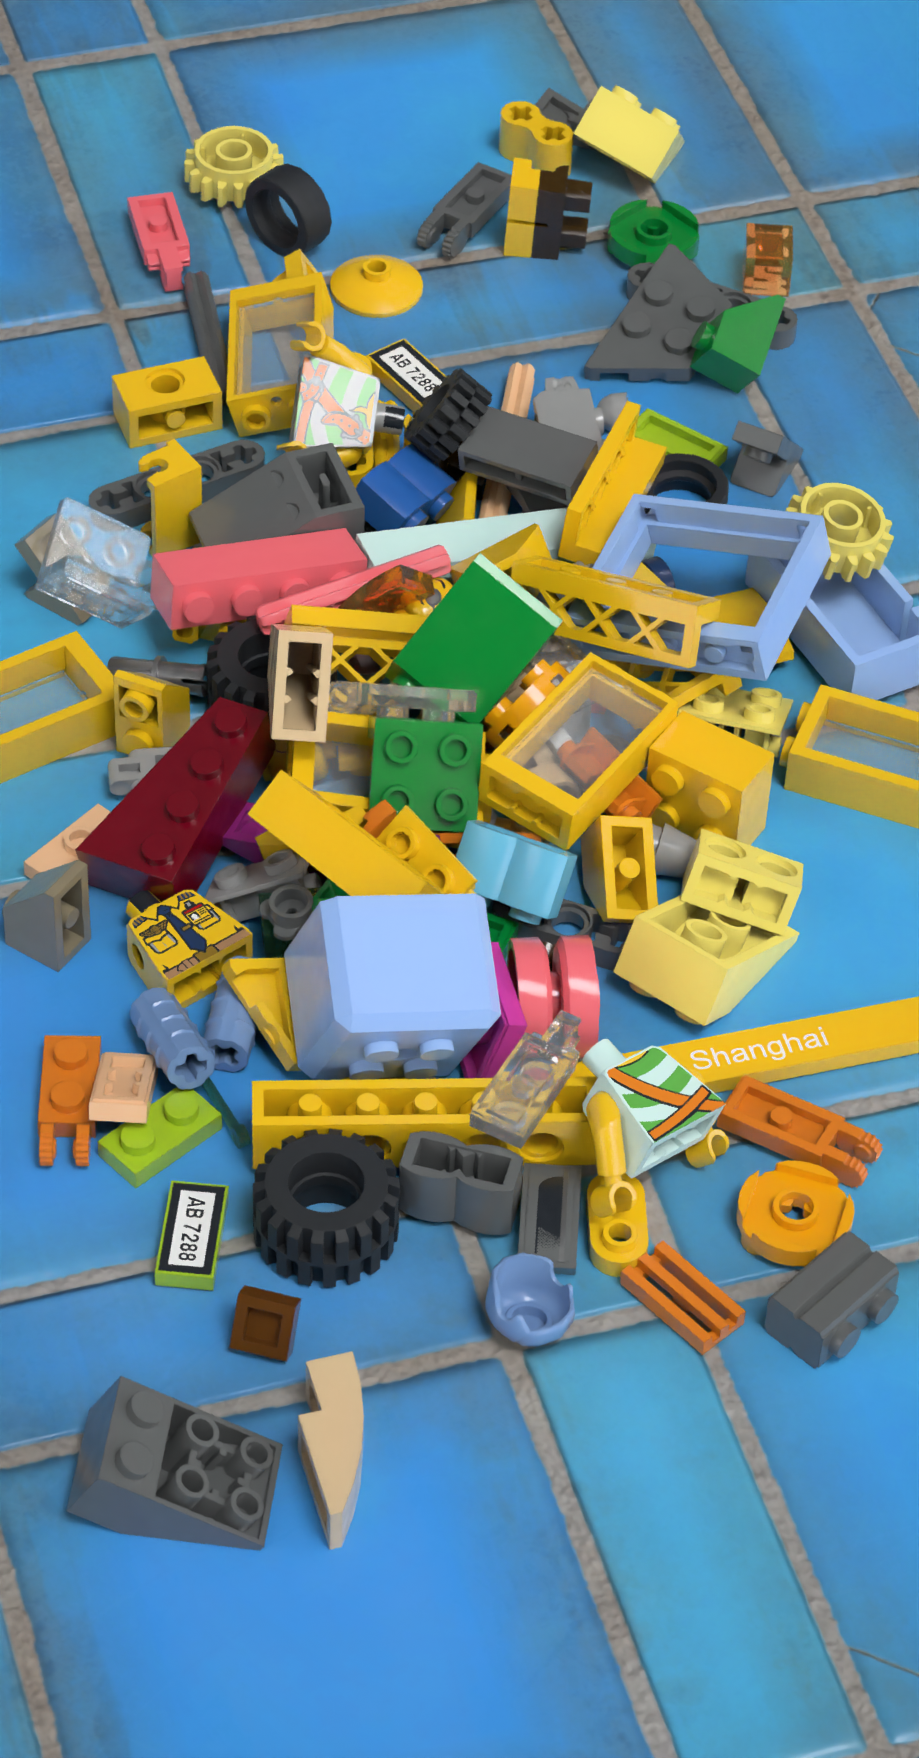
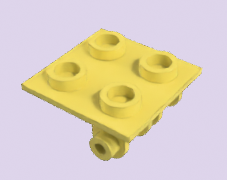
M714 687L681 706L677 716L683 710L715 726L719 724V728L726 730L727 726L734 727L733 734L740 738L742 729H746L745 740L774 753V757L778 758L782 743V737L778 736L781 735L794 700L782 698V693L770 688L758 687L753 688L752 691L737 689L725 696Z

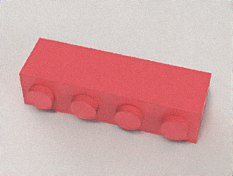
M346 528L154 553L152 558L150 598L170 630L245 620L246 617L255 616V609L260 605L367 569L368 559Z

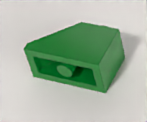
M777 294L726 309L710 323L704 321L695 332L691 342L695 352L689 367L728 389L739 393L761 374L786 298Z

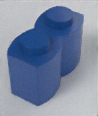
M409 444L397 452L390 460L379 464L360 480L356 490L365 506V520L377 531L423 526L429 517L434 521L438 520L452 505L454 498L450 493L457 482L413 444Z

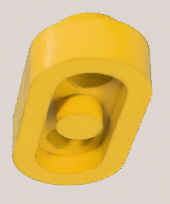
M626 1173L621 1174L622 1181L630 1183L637 1194V1201L629 1211L615 1212L613 1216L604 1218L596 1216L591 1208L590 1198L596 1187L605 1184L604 1176L597 1175L593 1178L587 1189L586 1217L589 1257L596 1269L613 1277H621V1271L628 1265L635 1268L638 1258L648 1253L649 1238L645 1191L637 1178L631 1179ZM623 1238L626 1239V1241L623 1242L615 1241Z

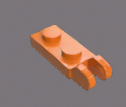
M45 1035L38 1111L40 1166H53L57 1155L56 1137H76L73 1141V1158L76 1160V1166H89L91 1138H96L97 1121L89 1120V1101L102 1055L101 1036Z
M746 1075L742 1076L717 1117V1127L793 1160L819 1165L831 1171L839 1179V1184L843 1183L851 1188L861 1186L868 1175L866 1172L868 1168L865 1167L862 1161L866 1164L868 1162L872 1164L874 1161H877L883 1151L881 1148L883 1144L879 1142L880 1139L875 1137L876 1135H872L870 1132L867 1133L864 1129L845 1122L844 1117Z

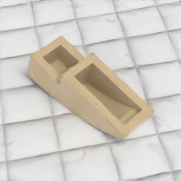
M353 1351L306 1361V1400L310 1413L298 1415V1452L330 1550L340 1548L344 1543L354 1516L361 1485L364 1412L361 1382Z

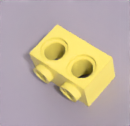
M701 828L683 875L680 900L783 936L802 890L804 864Z

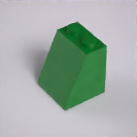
M479 553L395 657L385 676L391 680L390 686L399 697L411 704L418 702L432 714V720L482 724L488 713L504 698L543 651L563 620Z

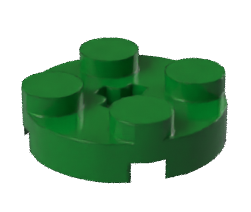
M647 199L632 201L622 205L612 214L608 231L607 249L620 261L632 267L639 263L649 262L655 264L669 243L675 245L689 260H692L697 256L699 249V224L692 212L677 203L662 200V207H647Z

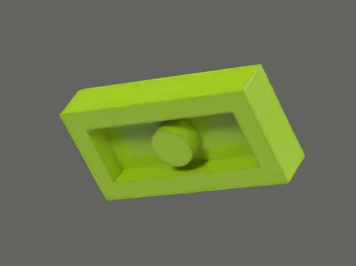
M176 1087L151 1104L147 1123L125 1122L98 1140V1156L136 1189L222 1129V1114L194 1089H179Z

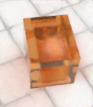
M747 223L743 252V293L762 296L779 294L782 297H789L793 265V226Z

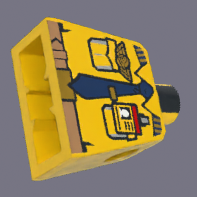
M143 890L135 894L126 906V914L131 918L126 925L127 951L131 964L148 989L165 988L169 993L174 994L182 1008L190 1006L217 990L216 982L221 977L222 966L229 958L235 956L253 958V933L194 890H183L163 902H160L150 891Z

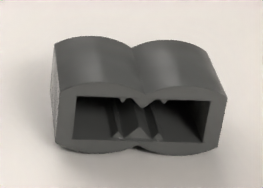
M428 1131L410 1133L400 1161L399 1209L410 1216L426 1221L447 1222L455 1220L461 1226L478 1233L490 1235L511 1233L521 1201L523 1158L517 1153L500 1146L488 1144L466 1146L460 1140L442 1133Z

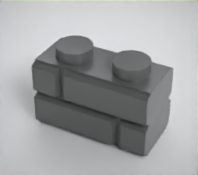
M844 1232L768 1298L764 1327L770 1336L786 1348H793L794 1354L814 1369L816 1367L819 1368L833 1354L838 1358H843L857 1343L861 1329L870 1321L881 1324L895 1309L899 1299L898 1295H896L899 1277L897 1265L878 1251L873 1253L870 1246L852 1232Z

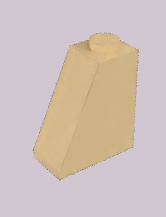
M271 624L267 676L271 739L326 743L333 633L324 627Z

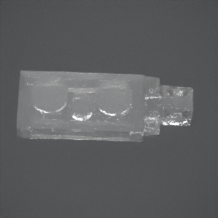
M560 1010L544 1035L536 1032L532 1034L525 1032L471 1109L470 1126L521 1149L576 1069V1064L580 1058V1051L575 1050V1047L580 1041L578 1027L581 1023V1018Z

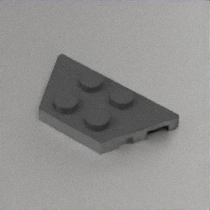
M669 243L585 364V379L600 381V373H629V381H649L654 378L664 379L665 381H690L696 370L689 367L695 352V348L691 346L695 332L704 321L710 323L724 310L733 308V304L675 245Z

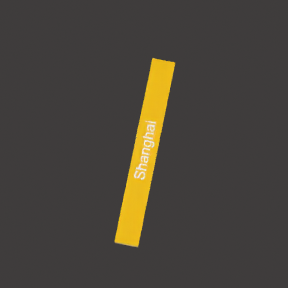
M919 996L659 1047L679 1064L700 1073L704 1078L706 1086L714 1093L733 1090L742 1076L745 1075L760 1082L769 1083L919 1053ZM642 1050L623 1053V1056L628 1058ZM583 1061L536 1070V1077H596Z

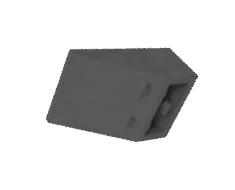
M328 443L283 453L190 511L189 518L202 547L346 528L355 541L356 534L364 533L365 506L334 444Z
M120 1376L89 1409L66 1511L120 1534L260 1551L265 1545L283 1444Z

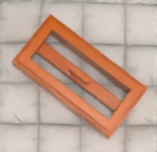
M663 1240L655 1246L654 1254L651 1256L648 1253L643 1254L638 1258L635 1268L628 1265L621 1271L620 1284L702 1355L745 1322L746 1311ZM650 1276L655 1282H657L662 1288H664L669 1294H671L673 1296V1302L669 1298H667L662 1292H660L654 1285H652L646 1278ZM686 1313H693L711 1331L707 1332Z

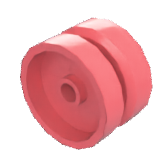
M560 936L553 949L552 971H550L547 949L539 937L510 938L507 952V968L528 1025L513 1055L515 1061L544 1060L551 1049L553 1025L555 1026L557 1045L566 1059H583L591 1047L598 1043L600 1017L599 981L594 948L590 936Z

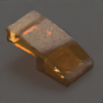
M399 564L368 581L339 606V609L394 613V611L404 608L410 603L435 595L432 575Z

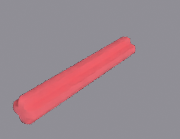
M436 545L265 603L255 609L257 624L264 635H270L271 624H284L291 605L347 609L444 576L451 571L449 554L444 546Z

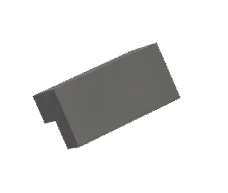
M487 406V412L479 418L480 423L476 428H472L469 432L470 436L465 442L462 441L458 448L460 470L569 505L598 454L597 441Z

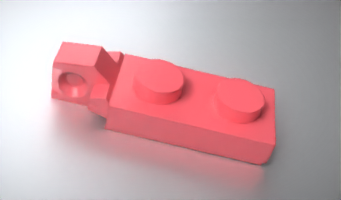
M173 192L127 197V210L144 265H147L148 271L159 270L165 292L182 290L183 267L190 266V244Z

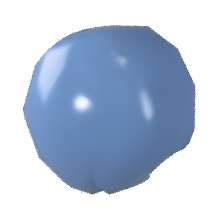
M518 1253L503 1257L491 1271L485 1309L492 1325L507 1339L522 1346L538 1347L561 1338L573 1323L575 1316L574 1298L572 1297L573 1286L570 1283L562 1285L557 1280L552 1260L544 1256Z

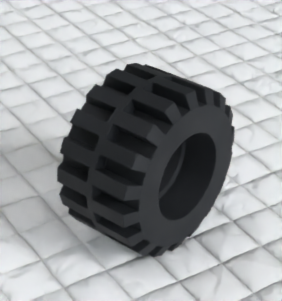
M256 615L246 617V622L244 623L236 621L228 625V632H219L214 638V645L209 646L207 653V701L209 708L219 697L266 711L269 716L267 676L270 635H264L261 632L256 621ZM337 671L330 676L329 689L336 698Z
M317 1129L304 1131L303 1138L297 1139L291 1135L283 1139L282 1149L272 1147L264 1155V1164H258L255 1171V1183H253V1227L256 1247H261V1257L268 1265L276 1263L277 1273L283 1277L288 1278L294 1274L298 1276L299 1284L311 1286L312 1281H322L323 1288L336 1287V1281L344 1279L349 1285L360 1281V1273L363 1271L369 1275L375 1273L380 1269V1259H389L394 1250V1242H397L400 1182L399 1178H396V1167L391 1159H384V1150L376 1143L366 1146L365 1137L353 1133L351 1137L342 1136V1130L329 1129V1134H318ZM318 1203H333L346 1208L335 1212H317L306 1207Z

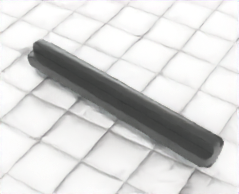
M202 270L197 273L190 271L184 276V291L200 357H205L222 391V403H227L228 356L209 276Z

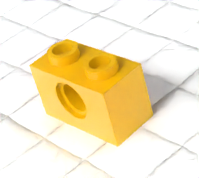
M204 356L112 375L113 413L130 449L223 429L222 391Z

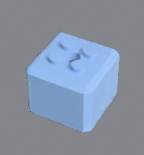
M477 894L336 896L318 903L284 952L298 1068L313 1080H335L350 1077L351 1080L393 1077L425 1079L432 1076H449L501 1015L485 898Z

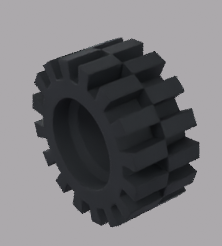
M463 369L454 370L451 375L448 374L443 379L441 385H437L432 390L429 398L426 397L421 403L422 407L416 410L412 416L414 419L406 427L405 439L434 463H440L441 460L444 461L448 458L450 452L454 453L459 448L462 440L465 442L470 436L469 432L472 428H476L480 423L479 418L485 415L488 410L487 406L492 401V393Z

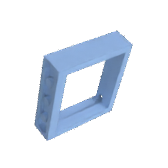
M633 494L592 569L633 578L651 543L790 561L755 627L721 622H710L701 626L695 667L685 668L570 639L574 655L586 657L592 652L600 658L767 681L831 556L824 517L814 514ZM644 508H651L648 514H645ZM574 599L567 612L576 626L584 628L595 620V617L584 600ZM602 605L605 611L611 608L610 606ZM620 610L610 618L623 638L631 639L641 631L640 626L630 611ZM648 616L651 622L658 619L655 617ZM667 621L657 629V632L668 649L681 652L685 625ZM600 626L595 629V631L604 633ZM644 638L642 641H640L643 643L650 644L647 638Z

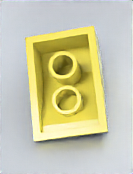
M677 896L635 917L613 973L627 980L635 992L646 997L657 998L673 1007L676 1015L684 1021L706 1026L730 1013L796 943L800 933L787 926L782 936L681 901L680 896Z

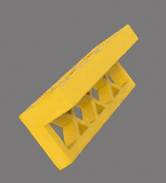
M630 401L626 402L566 511L558 557L573 562L581 561L584 565L594 564L633 494L647 495L664 463L667 447L635 437L641 405Z
M543 556L529 557L513 561L511 578L525 590L526 586L539 589L550 607L548 609L563 620L554 633L557 636L691 668L696 666L701 626L719 619L721 599ZM556 593L566 596H564L562 599H559ZM576 598L584 600L595 617V620L584 628L576 626L565 609V606ZM602 605L610 606L611 608L605 611ZM622 609L630 611L641 628V631L631 639L621 637L610 619ZM648 616L655 617L658 619L651 622ZM667 621L685 625L681 652L668 649L657 632V629ZM600 626L604 633L595 631V629ZM644 638H647L650 644L643 643L640 641H642Z

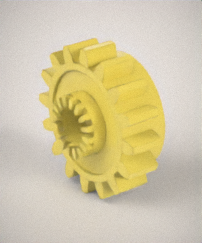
M242 126L220 127L194 140V149L186 150L184 179L185 182H189V191L191 193L201 192V201L206 202L212 198L218 199V207H223L227 201H234L237 208H242L247 187L257 177L278 165H283L284 157L283 154H278V145L276 143L271 144L267 136L257 130Z
M823 483L813 488L806 486L802 496L795 494L792 496L789 506L785 510L788 512L822 515L824 517L831 556L823 569L824 578L827 580L831 579L834 572L840 573L845 582H851L854 572L864 579L869 578L872 568L877 570L882 568L894 536L889 534L892 521L885 518L884 508L866 492L847 484Z

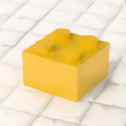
M682 710L649 747L646 782L663 798L650 817L652 818V824L663 827L667 823L695 840L698 839L702 828L751 845L766 826L775 754Z

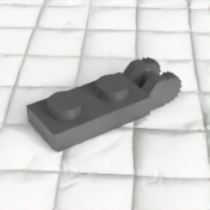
M478 162L433 207V212L423 222L417 234L416 240L418 245L424 248L432 247L439 240L445 227L450 229V231H448L443 239L441 253L449 258L457 257V254L464 249L468 237L472 238L509 200L512 175Z

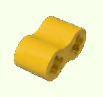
M514 101L502 107L499 133L500 154L511 161H514V157L532 160L531 169L554 172L559 166L569 165V176L573 149L572 129L562 122L545 118L541 114L540 109L529 102Z

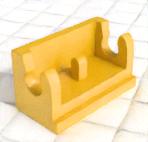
M175 439L167 441L165 447L144 455L138 462L139 472L149 471V469L155 466H160L161 472H156L147 478V487L151 492V521L144 524L141 528V539L152 537V545L149 546V554L152 557L154 553L184 550L200 543L190 521L189 512L202 505L201 465Z

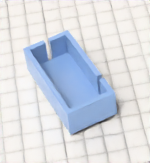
M748 555L746 585L749 588H754L768 603L790 560ZM884 564L880 570L872 568L869 578L866 579L854 572L851 582H845L841 574L835 572L831 579L827 580L824 578L822 571L789 637L826 683L832 688L874 700L919 685V606L912 608L914 599Z

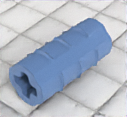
M235 956L229 959H241L251 957ZM222 971L220 979L216 982L218 988L215 998L211 1002L212 1009L209 1019L205 1023L206 1030L203 1038L207 1039L208 1047L214 1055V1069L236 1072L242 1070L248 1064L251 1050L255 1046L254 1039L258 1027L224 977Z
M151 988L142 992L139 998L131 1005L130 1018L137 1030L138 1037L144 1040L147 1052L154 1056L156 1066L161 1068L168 1080L179 1089H193L201 1086L212 1075L215 1067L214 1055L208 1047L207 1039L201 1037L197 1024L190 1020L187 1009L182 1008L174 994L169 993L165 988Z

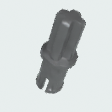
M159 655L154 660L117 656L109 659L107 668L113 676L118 669L142 673L187 687L191 695L207 696V680H203L204 676H207V664L168 662L165 656Z

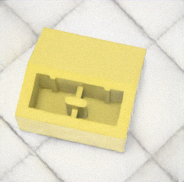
M617 85L614 86L612 91L600 86L573 134L580 141L655 184L685 142L680 131H678L680 126L676 124L677 120L655 107L651 114L640 108L642 104L638 102V98Z

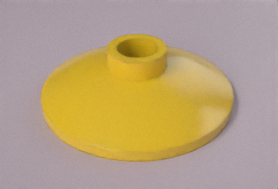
M365 255L350 259L337 267L331 276L330 292L335 302L350 313L370 318H386L402 314L413 308L422 296L423 281L419 272L412 265L401 259L386 255Z

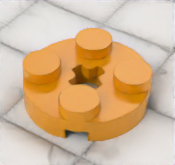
M542 659L521 680L522 683L519 686L524 690L521 696L514 703L507 697H504L484 718L482 724L488 729L486 740L496 749L504 741L500 735L504 731L510 735L556 688L552 682L557 679L561 683L569 672L558 661L550 666Z
M788 1160L778 1162L773 1171L765 1172L759 1176L758 1170L750 1175L740 1190L736 1219L741 1232L742 1246L747 1252L753 1255H760L772 1262L787 1266L805 1267L844 1232H851L854 1218V1202L850 1194L847 1199L845 1193L838 1187L839 1179L831 1171L804 1161ZM792 1207H799L803 1209V1217L805 1218L800 1220L791 1219L783 1213H789Z

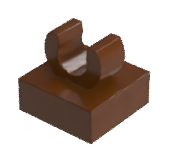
M244 1285L237 1297L229 1348L287 1362L293 1353L301 1298Z

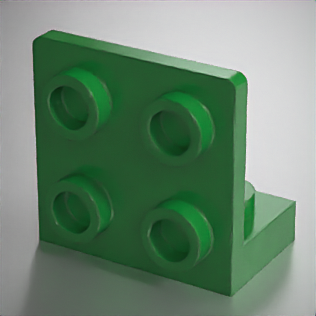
M369 716L368 737L373 739L368 811L385 799L396 810V815L405 805L409 806L430 830L464 832L468 820H477L483 724Z

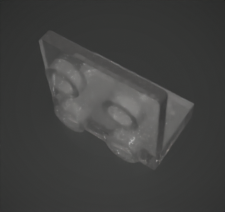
M66 497L59 502L35 589L123 629L152 614L154 603L150 598V593L140 589L139 585L150 545V537Z

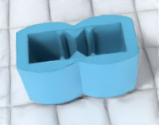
M480 820L467 821L456 854V858L478 880L475 883L474 892L485 898L486 907H490L492 899L511 907L509 916L534 925H540L542 918L551 919L558 917L578 855L527 838L513 831Z

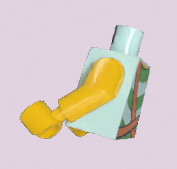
M603 1039L591 1047L585 1054L582 1061L597 1077V1080L582 1103L583 1112L588 1118L593 1138L597 1174L604 1176L605 1182L604 1185L596 1187L591 1194V1208L596 1216L600 1218L613 1216L615 1212L629 1211L637 1201L636 1191L630 1183L622 1181L621 1174L626 1173L632 1179L685 1150L687 1160L695 1168L712 1165L717 1156L725 1154L729 1147V1139L720 1129H713L712 1125L716 1122L717 1117L726 1104L706 1086L704 1078L700 1073L679 1064L662 1048L652 1045L625 1058L609 1039Z

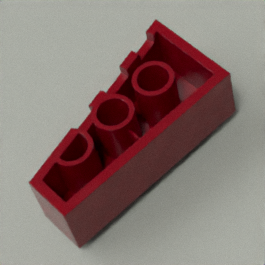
M219 697L75 849L78 859L87 864L88 885L131 899L140 891L148 890L160 902L183 890H194L197 892L223 846V836L246 805L274 754L276 743L275 739H271L268 712Z

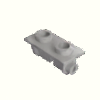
M283 849L271 854L262 862L245 867L242 863H235L224 867L215 874L205 899L212 904L215 903V906L238 922L260 916V905L264 900H267L265 895H271L273 891L281 886L289 884L300 885L308 889L314 897L322 887V882L316 872L309 874L307 870L309 863L291 849Z

